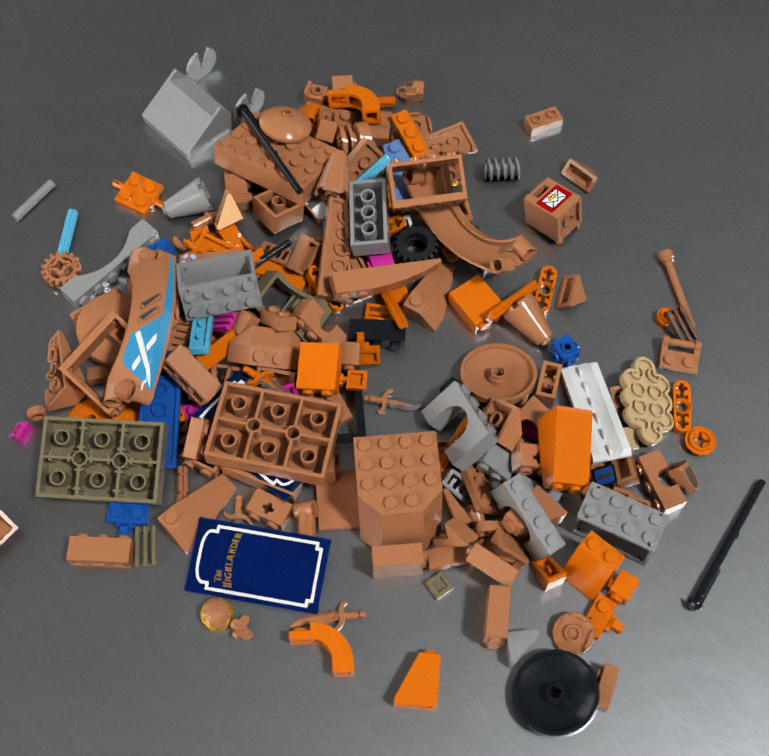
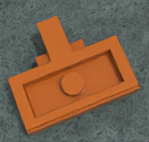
M356 332L357 343H360L361 346L359 365L380 364V345L369 346V342L364 340V332Z
M600 593L597 595L586 616L594 626L595 640L597 641L603 631L608 633L611 630L619 635L625 624L616 619L617 615L613 613L618 603Z

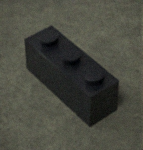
M349 318L348 342H357L356 332H364V340L369 342V346L380 345V349H391L394 351L405 349L406 328L399 329L395 320Z

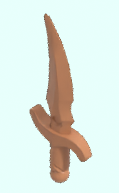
M343 601L339 605V611H319L307 614L294 621L288 628L307 625L310 622L329 624L333 621H339L335 627L339 631L343 628L345 620L359 619V617L363 619L366 617V612L364 610L360 612H344L347 601Z

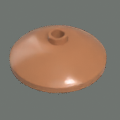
M274 106L263 111L259 117L261 131L269 138L279 142L297 143L305 140L311 134L312 124L310 119L302 111L293 107Z

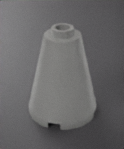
M198 177L165 200L162 210L165 216L177 218L211 212L214 210V205L209 203L211 196L203 180L201 181V177Z

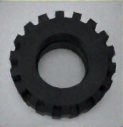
M412 224L409 228L408 226L403 227V230L400 229L398 235L394 237V263L400 264L438 259V238L432 231H429L430 228H423V225L415 226V224ZM418 246L424 249V251L412 253L407 248Z

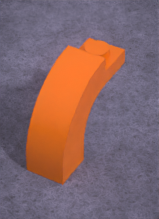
M345 85V89L328 90L329 108H356L363 113V121L368 122V124L381 123L379 99L371 90L358 85Z
M234 223L221 230L216 229L213 231L216 237L236 246V252L251 249L254 264L265 254L261 247L250 245Z
M310 622V630L307 631L306 628H295L294 631H289L290 645L318 644L329 651L332 657L333 677L355 676L351 647L339 631L327 624Z

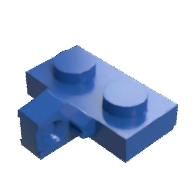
M110 502L106 522L107 524H116V527L120 528L119 535L130 537L131 529H135L136 526H148L151 507L150 505Z

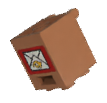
M549 177L540 182L524 198L525 222L553 239L558 245L563 243V238L573 229L578 230L580 228V223L582 222L581 196Z

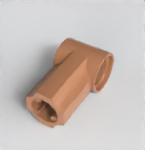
M316 500L295 502L293 514L295 519H297V538L313 541L315 540V518L319 515L318 503Z

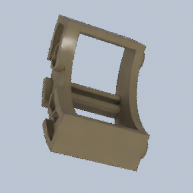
M267 270L258 281L261 298L273 282L291 295L290 299L281 309L290 311V314L302 299H314L325 311L320 318V327L332 313L326 300L299 290L288 282L279 271ZM258 306L248 310L260 318L261 309L266 308ZM296 326V330L293 331L300 338V341L310 342L311 340L306 337V333Z

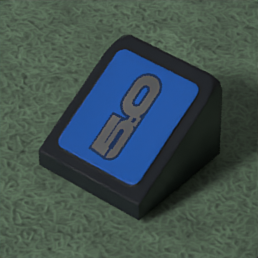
M614 464L592 470L595 483L606 488L617 485L618 480Z

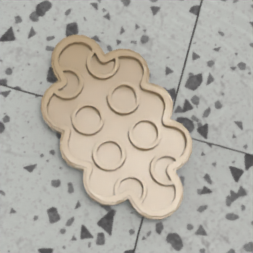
M638 357L632 362L631 368L622 372L619 377L620 385L623 388L620 393V401L625 407L622 416L629 427L637 429L638 438L643 444L655 446L661 442L663 433L670 431L674 426V419L670 413L673 409V401L668 395L670 384L663 375L656 373L655 365L650 359Z

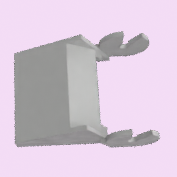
M211 47L206 48L202 64L198 53L195 52L187 64L186 75L174 69L142 114L144 122L189 162L239 123L245 121L243 116H238L236 113L238 105L246 104L253 114L261 109L265 99L264 92L260 88H255L251 104L249 105L248 97L244 93L236 104L234 115L199 87L200 83L198 81L213 69L217 59L216 52Z

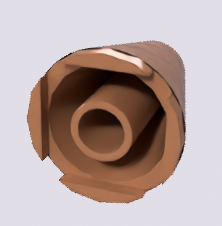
M335 150V152L330 154L315 187L314 194L316 197L319 194L324 201H328L330 196L349 201V159L344 151Z
M530 293L519 300L518 304L514 307L509 308L503 314V317L537 346L540 344L545 346L552 340L550 337L553 334L535 296Z

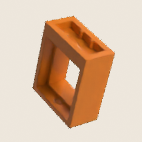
M232 329L230 331L212 332L210 354L193 356L196 360L202 362L208 371L228 355L229 342L237 337Z

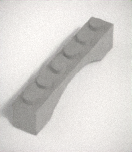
M144 219L139 221L129 230L128 239L119 255L105 267L95 272L73 276L60 287L63 297L76 309L86 305L96 295L101 294L110 283L115 282L123 272L128 270L130 254L133 249L147 248V246L154 244V242L160 241L158 231Z

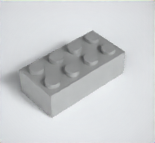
M386 179L349 181L350 243L353 255L363 256L390 253L389 201Z

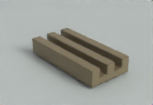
M156 525L151 527L143 526V528L135 527L136 568L157 567ZM148 532H151V562H148ZM141 533H143V563H141Z

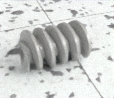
M502 157L499 158L498 162L496 158H492L491 163L489 158L485 159L483 163L484 181L486 176H489V179L492 180L494 175L497 180L500 179V175H503L504 180H506L507 175H510L511 180H513L515 174L520 179V164L517 157H514L512 161L510 157H507L505 162Z

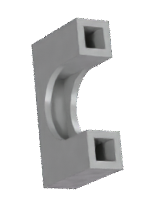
M454 381L421 412L428 424L439 431L458 415L467 414L468 422L464 433L445 450L452 465L464 472L492 448L499 439L495 434L497 432L496 429L487 422V415L478 408L479 402L470 395V388L464 383L461 385Z
M520 473L489 492L499 509L509 506L525 522L530 533V539L522 545L533 562L551 555L566 545Z

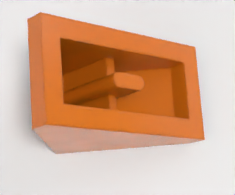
M550 555L531 562V566L544 591L563 584L567 577L566 571Z

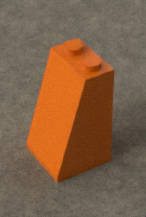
M557 405L537 420L543 488L551 489L553 492L564 490L569 491L571 494H577L589 486L592 410Z

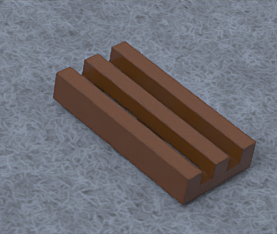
M683 305L664 314L677 339L685 340L680 329L683 331L687 341L694 342L700 339ZM673 314H674V316H675V318H676V320H677V322H678L679 327L677 326V324H676V322H675V320H674V318H673V316H672Z

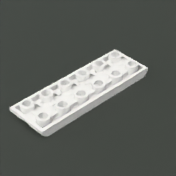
M593 361L562 367L560 375L572 408L592 410L593 413L590 454L592 463L596 464L631 457V447L598 363Z

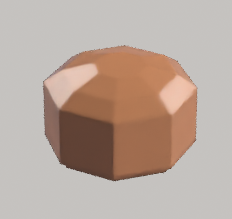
M43 405L31 406L26 411L27 417L31 422L41 421L44 419V416H47Z

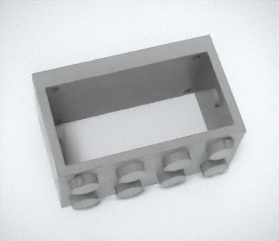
M251 249L176 264L178 290L187 321L263 306Z
M592 481L569 532L585 538L592 530L623 554L625 558L645 566L657 549L669 515Z

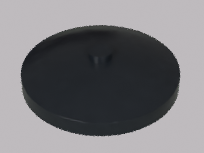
M552 649L539 652L523 663L515 676L512 696L519 717L531 730L545 737L564 738L579 733L593 720L600 703V688L593 669L584 659L566 650Z

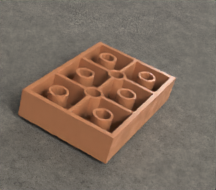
M256 111L253 115L259 122L261 113ZM246 121L242 122L214 146L215 164L268 190H272L274 193L301 206L315 195V187L330 154L338 150L311 136L301 142L283 143L265 135L273 149L277 150L279 157L303 189L301 194H297Z
M225 381L205 447V460L210 464L325 487L343 415L342 404Z

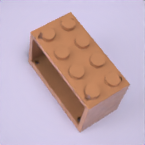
M449 152L445 154L446 156L442 157L434 154L427 156V159L412 157L409 158V161L401 162V159L390 161V164H387L386 173L392 213L464 204L468 197L462 154ZM455 165L459 192L396 201V184L393 181L392 173Z

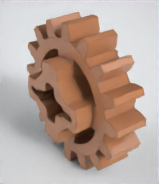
M57 251L56 256L50 254V259H44L46 264L41 265L43 270L41 274L44 281L49 283L50 287L56 285L57 289H60L73 276L82 275L81 269L83 267L81 262L72 252L68 255L66 251L63 254Z

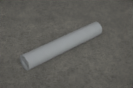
M49 179L11 215L12 218L18 222L56 186L55 183Z

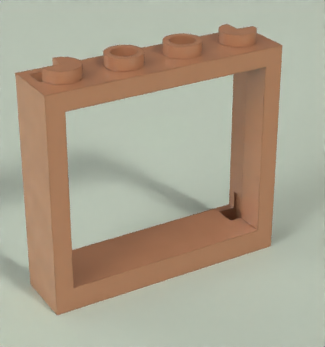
M112 310L58 369L108 415L115 418L116 415L119 416L123 413L128 402L122 401V405L118 408L106 406L103 403V399L74 373L119 324L125 329L127 328L128 323Z

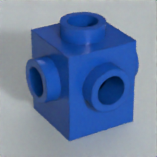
M567 334L552 341L550 351L555 363L562 364V367H569L578 361L580 347Z

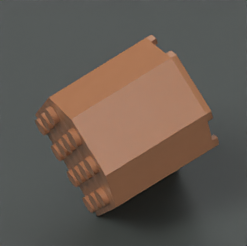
M436 431L353 437L360 540L367 543L371 548L372 546L422 543V549L427 550L433 542L432 539L440 535L439 532H441L443 489Z

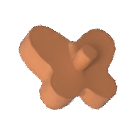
M243 615L239 619H233L230 622L234 638L241 637L244 640H249L253 637V632L247 628L250 620L248 615Z

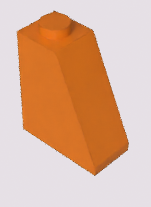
M424 650L423 653L419 652L394 697L393 707L436 711L441 654H436V651Z

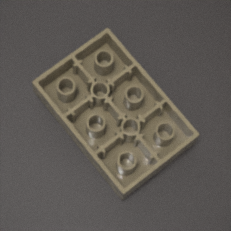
M44 416L35 497L162 505L169 426L164 422Z

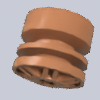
M355 122L353 129H351L348 123L344 127L341 124L338 125L335 133V148L349 155L363 136L373 144L368 122Z

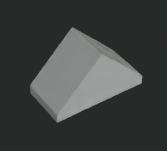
M537 629L508 632L505 642L508 667L512 669L539 634Z

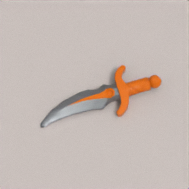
M249 366L243 367V372L254 379L247 381V385L257 386L261 384L262 387L270 390L293 394L281 387L276 381L267 379L268 377H274L273 371L258 373Z

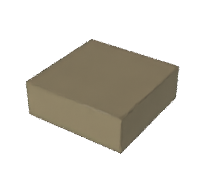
M442 571L425 582L426 587L436 600H439L454 589V586Z

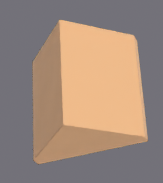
M227 190L224 191L214 222L218 230L243 219L232 195Z

